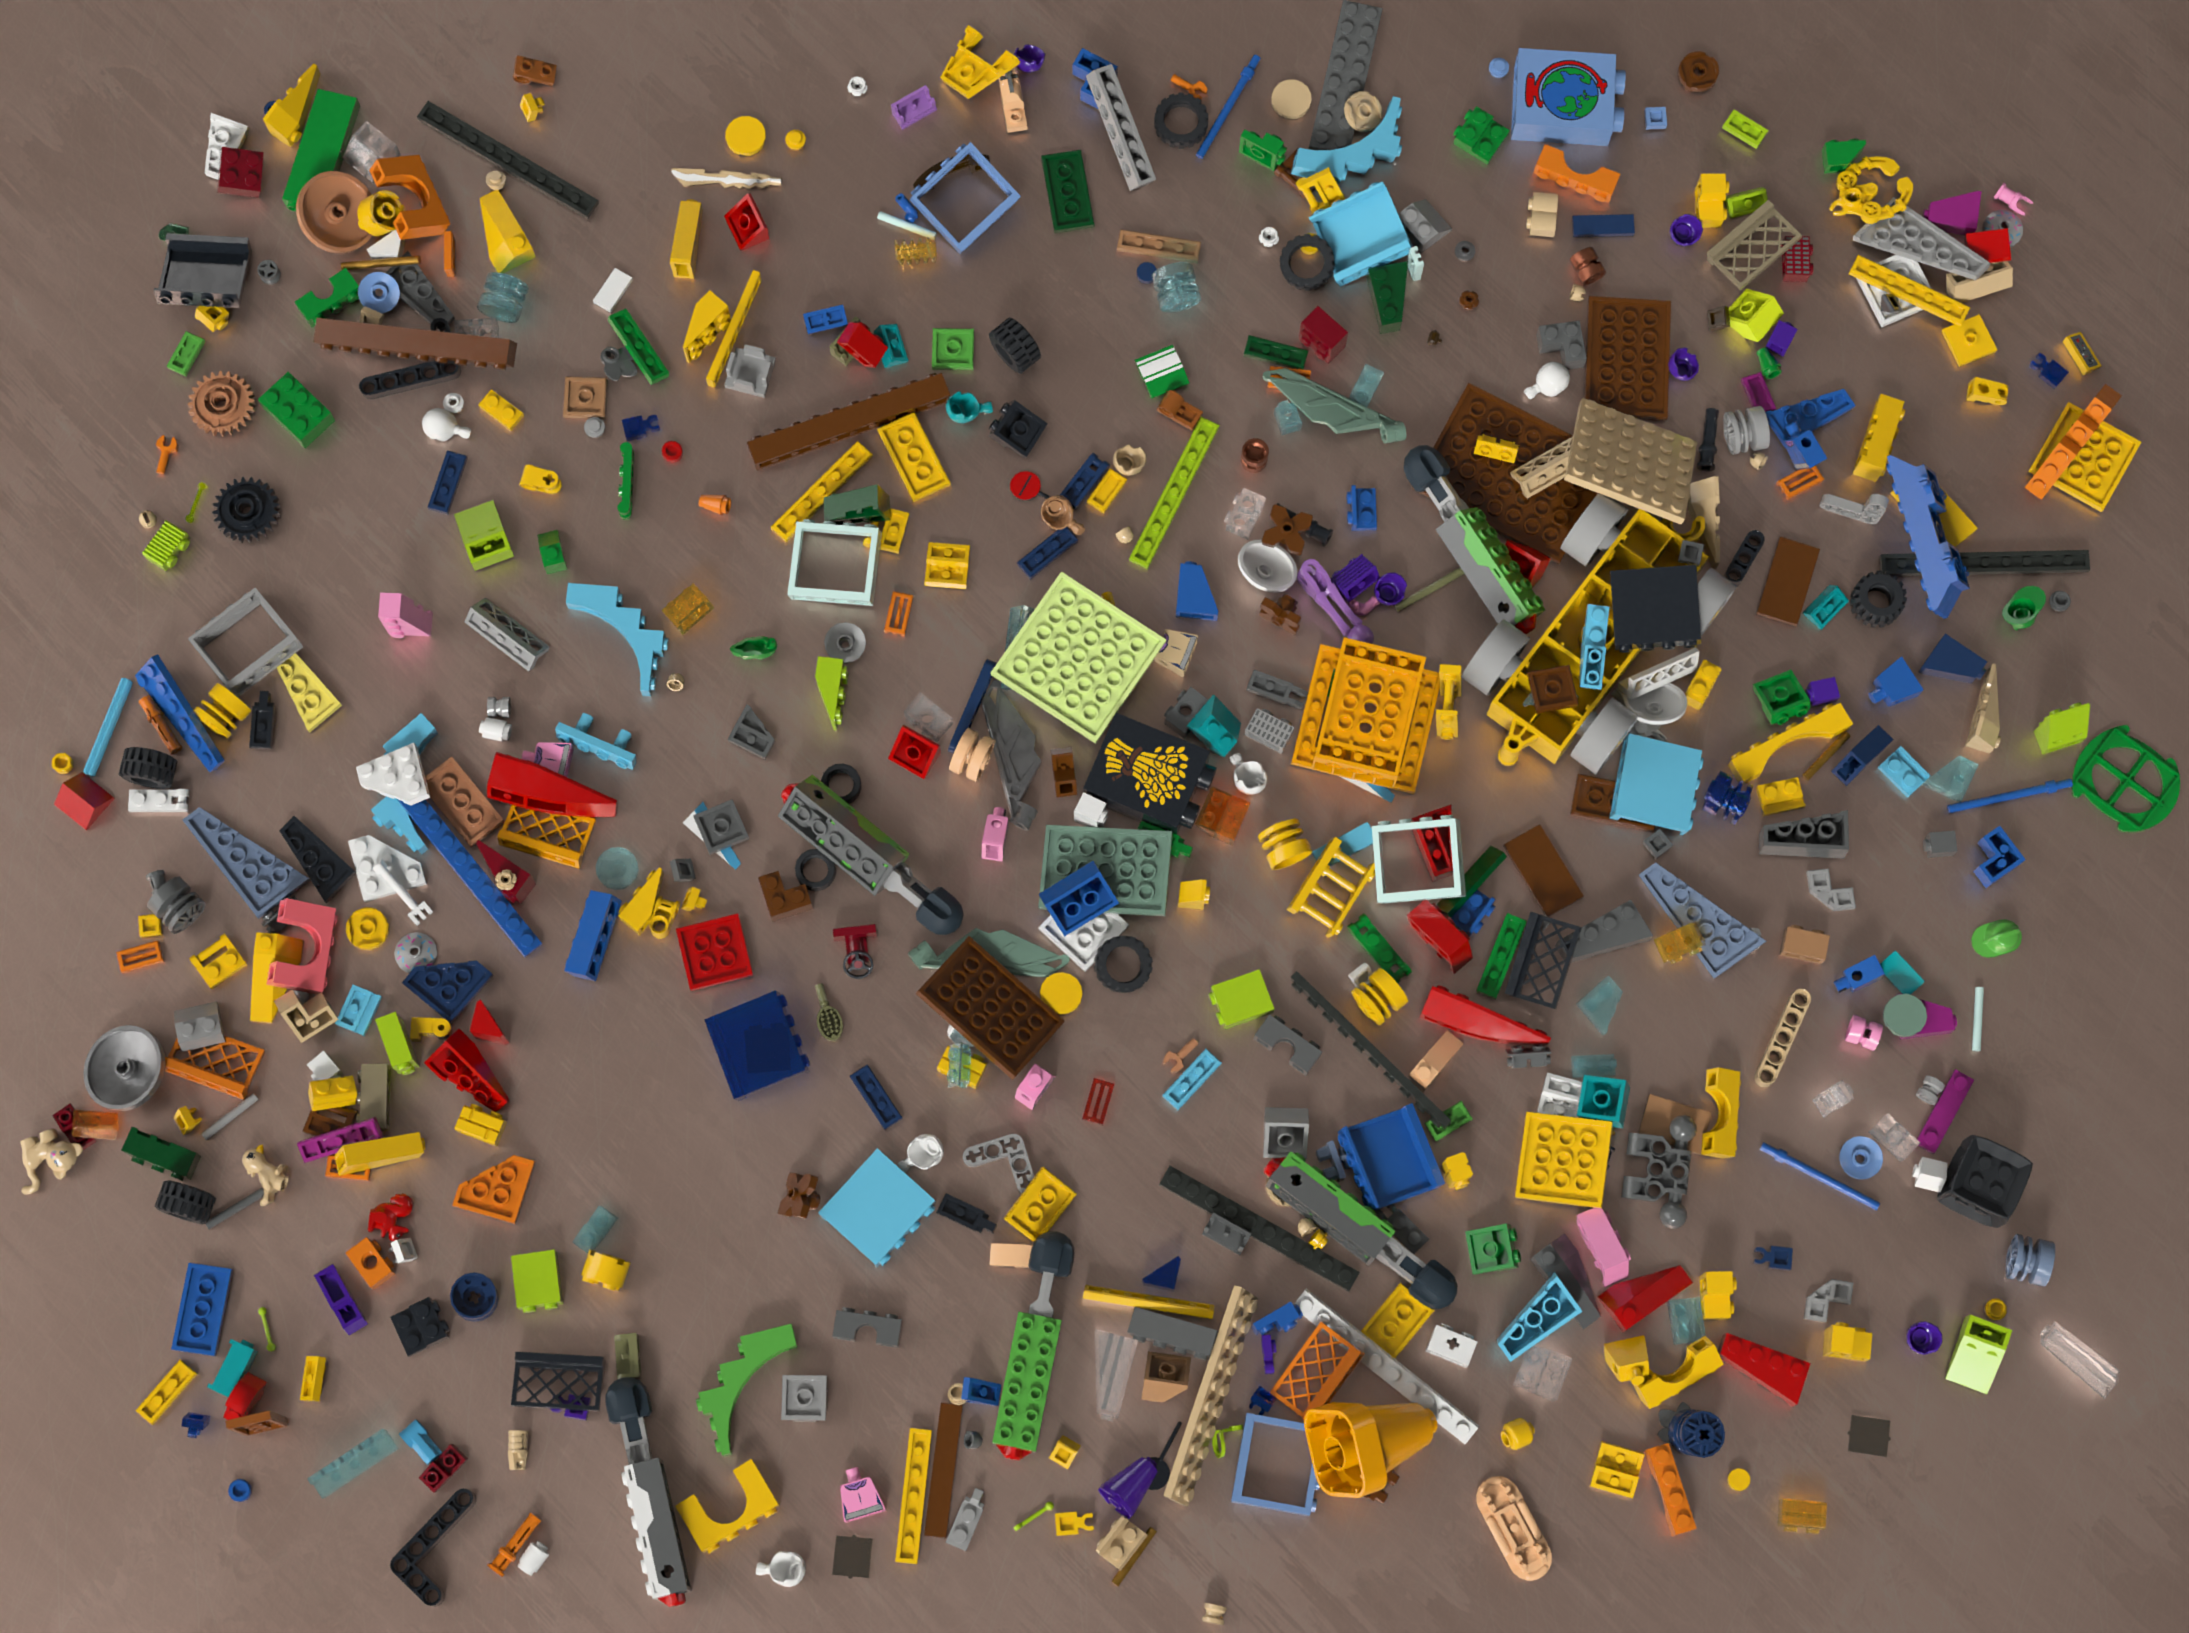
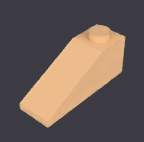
M1447 1030L1407 1078L1424 1093L1464 1043Z

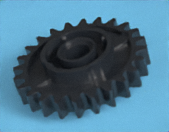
M242 477L240 483L234 479V485L231 486L229 483H226L227 490L220 489L222 495L215 496L219 502L213 503L214 508L217 509L212 512L217 517L214 519V522L219 524L218 529L224 531L223 534L226 537L231 535L232 541L238 538L240 543H243L244 539L247 538L248 542L251 543L253 537L260 541L259 536L261 534L267 537L266 530L273 532L271 525L278 524L275 517L281 516L276 511L281 508L276 503L279 501V498L274 496L275 491L269 489L268 483L263 485L261 479H258L256 483L253 477H250L248 482ZM245 507H251L248 513H242Z

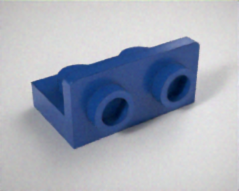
M1351 485L1350 492H1347L1346 495L1347 504L1351 505V511L1347 512V523L1351 524V531L1377 530L1376 488H1356V485Z
M1476 890L1452 916L1451 919L1454 921L1455 927L1460 931L1463 930L1469 937L1473 932L1477 934L1484 924L1481 920L1485 915L1489 917L1496 906L1493 905L1495 898L1492 897L1490 899L1479 890Z

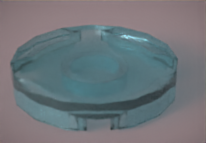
M620 847L604 851L596 863V875L605 887L613 890L627 888L636 880L639 872L638 862L634 855L627 849Z

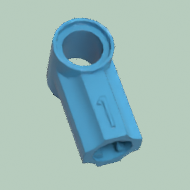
M415 1419L399 1435L429 1465L443 1452L428 1436L429 1433L423 1425Z

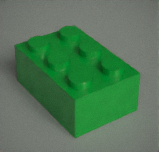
M289 372L282 376L258 399L261 406L305 449L335 422L331 412Z

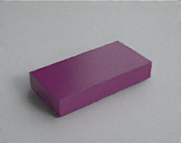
M1761 372L1741 379L1752 407L1762 406L1765 412L1776 410Z

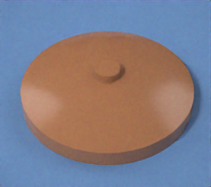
M338 171L320 173L311 178L299 192L296 202V215L299 226L305 236L322 250L337 254L355 251L372 237L371 234L359 227L357 215L360 201L372 194L361 181L352 175Z

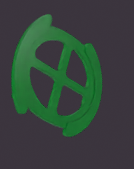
M2122 725L2099 734L2083 749L2073 770L2072 795L2075 798H2079L2083 793L2097 809L2119 822L2117 826L2119 831L2138 832L2157 825L2170 814L2178 800L2180 774L2173 758L2165 760L2145 743L2127 735L2130 728L2127 725ZM2112 748H2129L2138 751L2140 757L2128 773H2123L2104 759L2103 753ZM2146 761L2153 762L2159 771L2162 780V793L2160 796L2153 795L2134 779ZM2096 764L2106 769L2120 781V784L2108 800L2102 799L2094 787L2092 769ZM2129 787L2148 800L2152 806L2148 811L2142 813H2126L2117 810L2114 804L2124 790Z

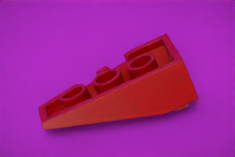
M460 1028L424 1062L443 1081L449 1080L456 1084V1089L461 1092L464 1090L469 1092L476 1101L494 1112L500 1110L509 1101L508 1096L475 1043Z
M1678 1265L1614 1284L1597 1296V1298L1623 1333L1693 1282L1682 1266Z

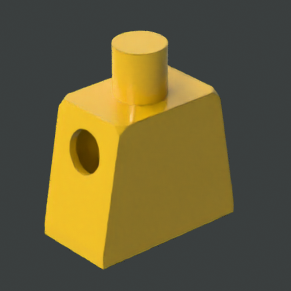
M1642 1335L1604 1344L1605 1361L1618 1381L1631 1380L1633 1385L1642 1384L1644 1377L1649 1375L1645 1336Z

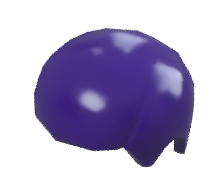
M1029 44L1024 45L1021 50L1017 48L1014 52V56L1021 62L1017 65L1018 69L1028 73L1040 70L1046 55L1042 49Z
M1684 214L1676 218L1669 230L1671 239L1677 245L1684 247L1693 245L1702 235V222L1696 216Z
M1686 347L1678 348L1669 359L1668 367L1670 373L1681 381L1693 379L1699 371L1696 355L1689 353Z
M1395 572L1384 574L1375 584L1374 593L1376 599L1386 606L1397 605L1405 597L1407 583L1402 575Z
M1920 1321L1910 1326L1906 1333V1341L1912 1351L1925 1355L1938 1351L1942 1344V1333L1936 1325Z

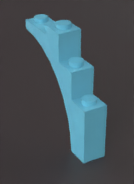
M1392 97L1382 122L1371 134L1357 143L1334 150L1299 148L1294 157L1291 174L1308 178L1329 167L1339 185L1341 180H1345L1347 170L1365 175L1369 168L1372 169L1375 159L1393 163L1396 156H1400L1402 145L1399 144L1401 137L1396 136L1398 125L1395 124L1396 119L1400 118L1402 106H1399L1401 98Z
M568 583L566 596L568 609L583 611L600 617L614 626L626 638L638 659L642 696H651V691L656 688V678L653 677L654 670L658 669V657L655 656L664 657V650L668 651L669 638H666L664 631L642 629L646 626V616H643L641 609L619 607L623 605V594H620L618 587Z
M420 713L383 745L386 751L384 755L411 743H415L419 755H421L427 744L438 732L426 717ZM386 796L371 809L374 814L372 819L378 826L384 825L387 829L392 827L400 837L405 835L408 839L406 844L413 852L418 850L423 854L428 850L419 837L412 818L396 798L392 799Z

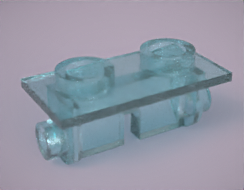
M952 1044L948 1052L950 1060L947 1073L948 1088L956 1086L958 1088H967V1084L970 1083V1069L963 1068V1065H970L971 1049H969L967 1044Z
M1614 1054L1571 1056L1573 1078L1584 1077V1075L1598 1077L1616 1076L1615 1068L1617 1067V1061L1614 1059Z

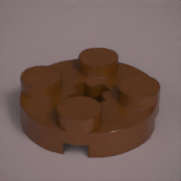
M1702 51L1687 54L1678 68V78L1685 90L1689 92L1709 90L1715 85L1719 75L1717 61ZM1695 68H1699L1700 71L1703 70L1704 73H1701L1700 76L1695 74Z

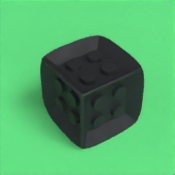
M1970 1135L1962 1141L1947 1169L1946 1181L1941 1192H1938L1937 1200L1947 1208L1986 1226L1999 1228L2008 1222L2016 1209L2029 1180L2033 1163L2023 1155L1984 1137Z

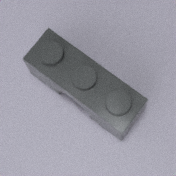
M1269 1015L1254 1035V1039L1270 1051L1279 1042L1291 1044L1294 1049V1055L1290 1059L1289 1064L1307 1076L1322 1054V1051L1319 1050L1321 1047L1312 1040L1306 1041L1302 1038L1303 1034L1297 1029H1289L1284 1025L1285 1021L1280 1017Z
M842 1307V1311L836 1310L832 1337L834 1339L855 1342L858 1330L863 1326H871L877 1331V1345L898 1348L902 1320L898 1319V1315L885 1314V1317L876 1316L877 1312L864 1311L863 1314L855 1313V1309Z

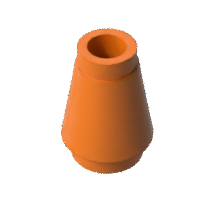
M701 495L699 507L720 515L728 514L731 508V498L726 495Z

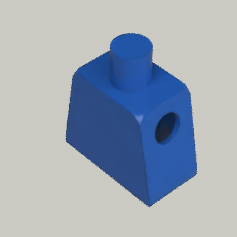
M1900 657L1873 681L1876 689L1868 693L1874 704L1884 700L1887 706L1891 707L1919 696L1924 689L1903 657Z

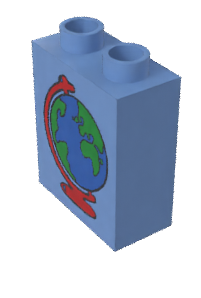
M1519 48L1514 64L1511 140L1608 146L1612 133L1622 132L1624 124V108L1614 107L1615 94H1624L1626 71L1616 69V54Z

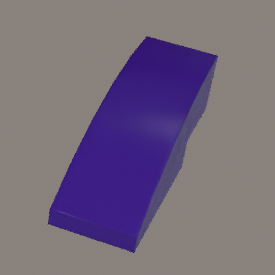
M334 1264L314 1275L331 1309L335 1312L342 1328L348 1335L353 1334L368 1324Z

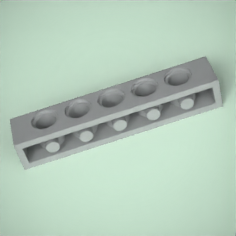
M1110 64L1093 70L1086 75L1129 190L1148 185L1155 181L1156 177L1113 65Z

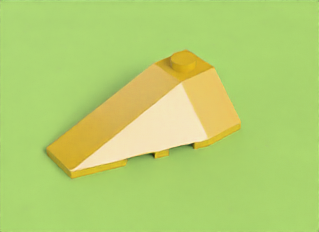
M314 63L300 76L297 86L295 88L290 87L286 91V97L283 100L278 99L263 117L270 135L289 147H292L294 142L297 143L301 138L321 75L318 66Z
M494 190L481 197L480 204L489 258L499 276L535 258L532 246L499 190Z
M256 932L250 1021L273 1022L278 1012L274 1001L283 996L287 989L266 985L270 963L279 961L300 965L304 940L281 934Z

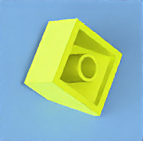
M1746 288L1729 307L1730 327L1742 337L1759 342L1771 327L1778 322L1784 312L1774 296Z

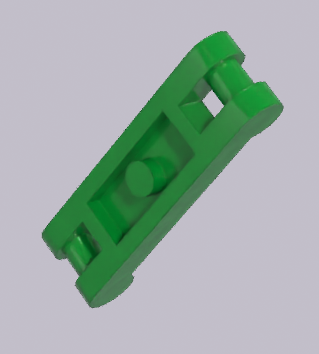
M623 442L620 445L623 465L619 467V475L623 477L622 484H619V497H622V502L618 504L617 509L620 517L627 520L632 516L634 451L629 442Z
M1364 913L1358 917V921L1347 926L1349 932L1378 967L1384 969L1397 983L1401 982L1400 979L1403 976H1408L1412 973L1410 967L1400 958ZM1365 927L1368 931L1362 935L1359 930ZM1397 965L1399 969L1394 973L1390 968Z

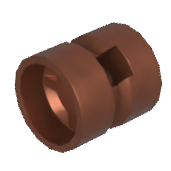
M1593 247L1582 249L1570 258L1574 269L1579 271L1578 277L1583 285H1590L1600 280L1606 274L1602 263L1597 262L1599 257Z
M1252 438L1244 443L1241 464L1246 471L1257 473L1266 467L1269 448L1263 440Z

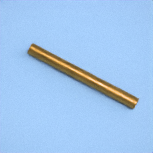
M418 255L341 262V269L354 270L420 264L421 257Z

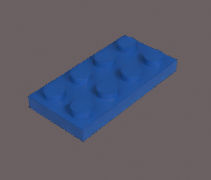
M188 1263L171 1350L216 1357L233 1269Z

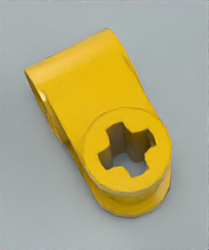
M525 465L519 486L527 490L556 494L561 490L562 483L554 471L533 465Z
M658 896L649 924L652 935L657 939H663L669 935L679 911L680 901L673 902L663 899V896ZM659 923L665 924V928L662 931H656L654 927Z

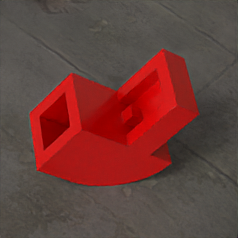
M247 1372L230 1393L225 1404L227 1408L223 1418L231 1420L250 1415L252 1407L261 1399L267 1382Z

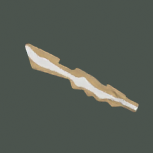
M671 169V172L684 187L720 183L724 188L735 186L739 189L744 187L750 190L755 187L764 189L771 185H782L781 177H770L766 174L751 172V175L740 172L723 170L719 174L705 173V169Z

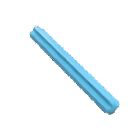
M121 678L83 770L88 776L94 777L96 775L133 682L130 679Z

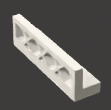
M1693 648L1618 682V689L1632 700L1697 670L1699 650Z

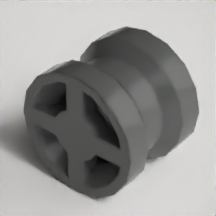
M264 260L257 267V272L265 284L273 285L280 280L281 272L274 261Z

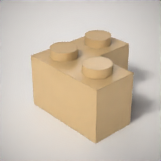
M293 989L274 1001L280 1014L301 1043L338 1020L333 1008L322 992L304 1004Z

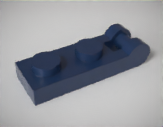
M1094 452L1088 457L1060 494V496H1064L1070 501L1074 509L1078 508L1110 467L1108 462L1101 461ZM1094 465L1098 469L1095 472L1090 467Z

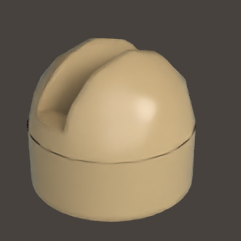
M1574 284L1570 292V300L1582 301L1585 297L1581 295L1586 294V289L1581 285Z
M1761 452L1753 453L1755 458L1750 457V464L1757 470H1760L1765 465L1768 456Z
M146 510L140 513L139 522L145 528H152L157 522V517L152 511ZM145 515L148 516L150 522H146Z
M1130 526L1117 532L1115 536L1121 543L1126 544L1133 539V532Z
M672 673L668 677L667 687L673 691L683 689L684 677L680 673Z
M1308 1218L1301 1219L1298 1223V1231L1302 1237L1311 1234L1317 1229L1314 1222Z

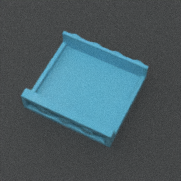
M1383 181L1372 183L1368 189L1362 192L1356 191L1349 198L1335 201L1331 207L1325 210L1319 209L1309 217L1317 235L1324 239L1333 251L1335 258L1333 276L1340 287L1367 275L1369 268L1384 266L1408 255L1410 248L1413 247L1389 190Z
M1629 733L1624 738L1610 819L1619 820L1620 818L1680 831L1679 835L1687 833L1693 825L1691 813L1695 809L1697 798L1694 796L1695 790L1699 788L1700 784L1698 772L1701 770L1704 758L1701 757L1702 750Z
M877 1148L818 1213L878 1267L880 1264L884 1266L892 1257L890 1253L894 1248L898 1250L906 1242L904 1237L909 1232L913 1234L921 1225L919 1221L924 1216L929 1217L935 1210L934 1205L936 1202Z

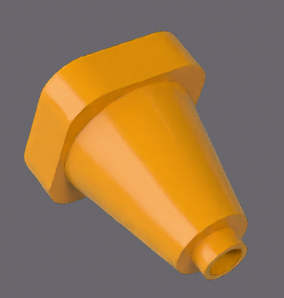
M1331 1402L1308 1410L1304 1418V1428L1319 1486L1330 1496L1360 1498L1382 1490L1386 1486L1387 1473L1431 1443L1433 1433L1437 1430V1420L1434 1413L1418 1403L1365 1406L1361 1403Z

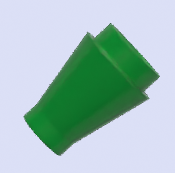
M1764 347L1758 350L1756 354L1759 359L1762 375L1766 376L1767 379H1773L1780 375L1782 372L1781 364L1769 352L1768 348Z

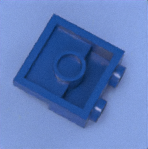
M1289 1302L1253 1323L1251 1329L1255 1335L1259 1333L1265 1335L1272 1331L1275 1325L1278 1332L1284 1330L1286 1333L1296 1327L1297 1321L1302 1318L1303 1313L1297 1304L1293 1305L1292 1302Z

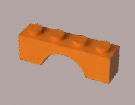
M1546 144L1534 169V173L1542 179L1553 180L1562 187L1568 186L1580 194H1588L1600 202L1606 201L1608 203L1620 177V173L1605 167H1600L1591 174L1576 173L1567 166L1564 159V151Z
M1669 1443L1645 1450L1644 1453L1650 1472L1654 1476L1662 1496L1665 1517L1671 1536L1697 1529Z

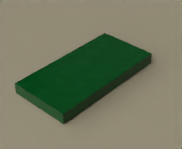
M1074 150L1041 155L1054 233L1095 227L1082 151Z

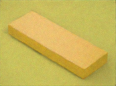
M180 1359L135 1411L151 1425H154L198 1373Z

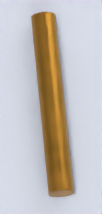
M1844 731L1802 775L1803 778L1809 781L1851 737L1850 734Z
M1152 1527L1148 1528L1146 1531L1148 1536L1111 1582L1119 1587L1157 1533L1156 1530Z

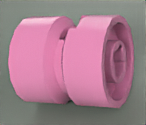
M1853 1015L1846 1031L1845 1041L1855 1045L1861 1043L1862 1047L1874 1051L1880 1040L1883 1025L1874 1021L1867 1023L1865 1018ZM1865 1029L1869 1030L1866 1038L1863 1037Z

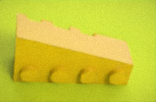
M1880 394L1852 474L1874 482L1880 476H1884L1887 468V456L1891 455L1893 439H1896L1899 432L1898 422L1902 421L1905 414V409H1902L1905 401Z

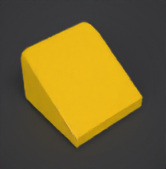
M1062 1435L1049 1458L1068 1469L1081 1445Z

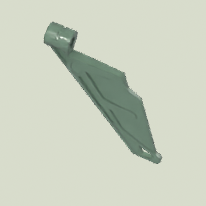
M1288 368L1265 371L1262 378L1275 385L1312 422L1325 424L1336 434L1379 428L1381 439L1385 444L1406 439V428L1403 422L1395 421ZM1279 374L1284 379L1274 378L1270 376Z
M975 928L939 956L935 954L925 940L908 952L909 957L920 970L923 968L939 969L965 939L970 936L1013 975L1047 978L1070 961L1069 957L1065 954L1059 956L1003 929L987 933ZM1060 959L1062 961V964L1056 968L1045 965V963Z

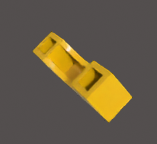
M1720 1067L1706 1071L1705 1091L1716 1101L1718 1120L1710 1131L1702 1134L1701 1155L1722 1159L1735 1157L1737 1150L1738 1109L1740 1106V1071Z
M1703 1336L1687 1346L1686 1358L1676 1371L1661 1375L1649 1369V1375L1644 1377V1382L1640 1385H1634L1640 1400L1651 1409L1660 1405L1669 1397L1677 1395L1687 1386L1697 1383L1699 1379L1707 1374L1715 1372L1724 1364L1715 1344L1706 1336Z

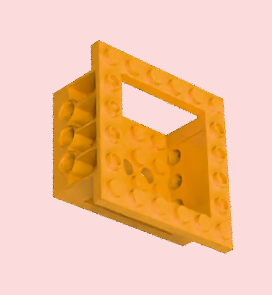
M1344 637L1341 649L1320 644L1291 765L1414 794L1439 693V672L1424 669L1426 661L1424 656ZM1333 670H1335L1318 744L1315 747ZM1370 684H1379L1381 691L1378 693L1371 692L1369 689ZM1367 703H1373L1376 706V711L1368 713L1364 706ZM1362 723H1368L1372 730L1368 733H1363L1359 726Z

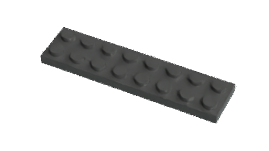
M1343 0L1309 149L1334 150L1352 144L1355 129L1349 125L1345 118V102L1349 96L1358 91H1364L1383 8Z

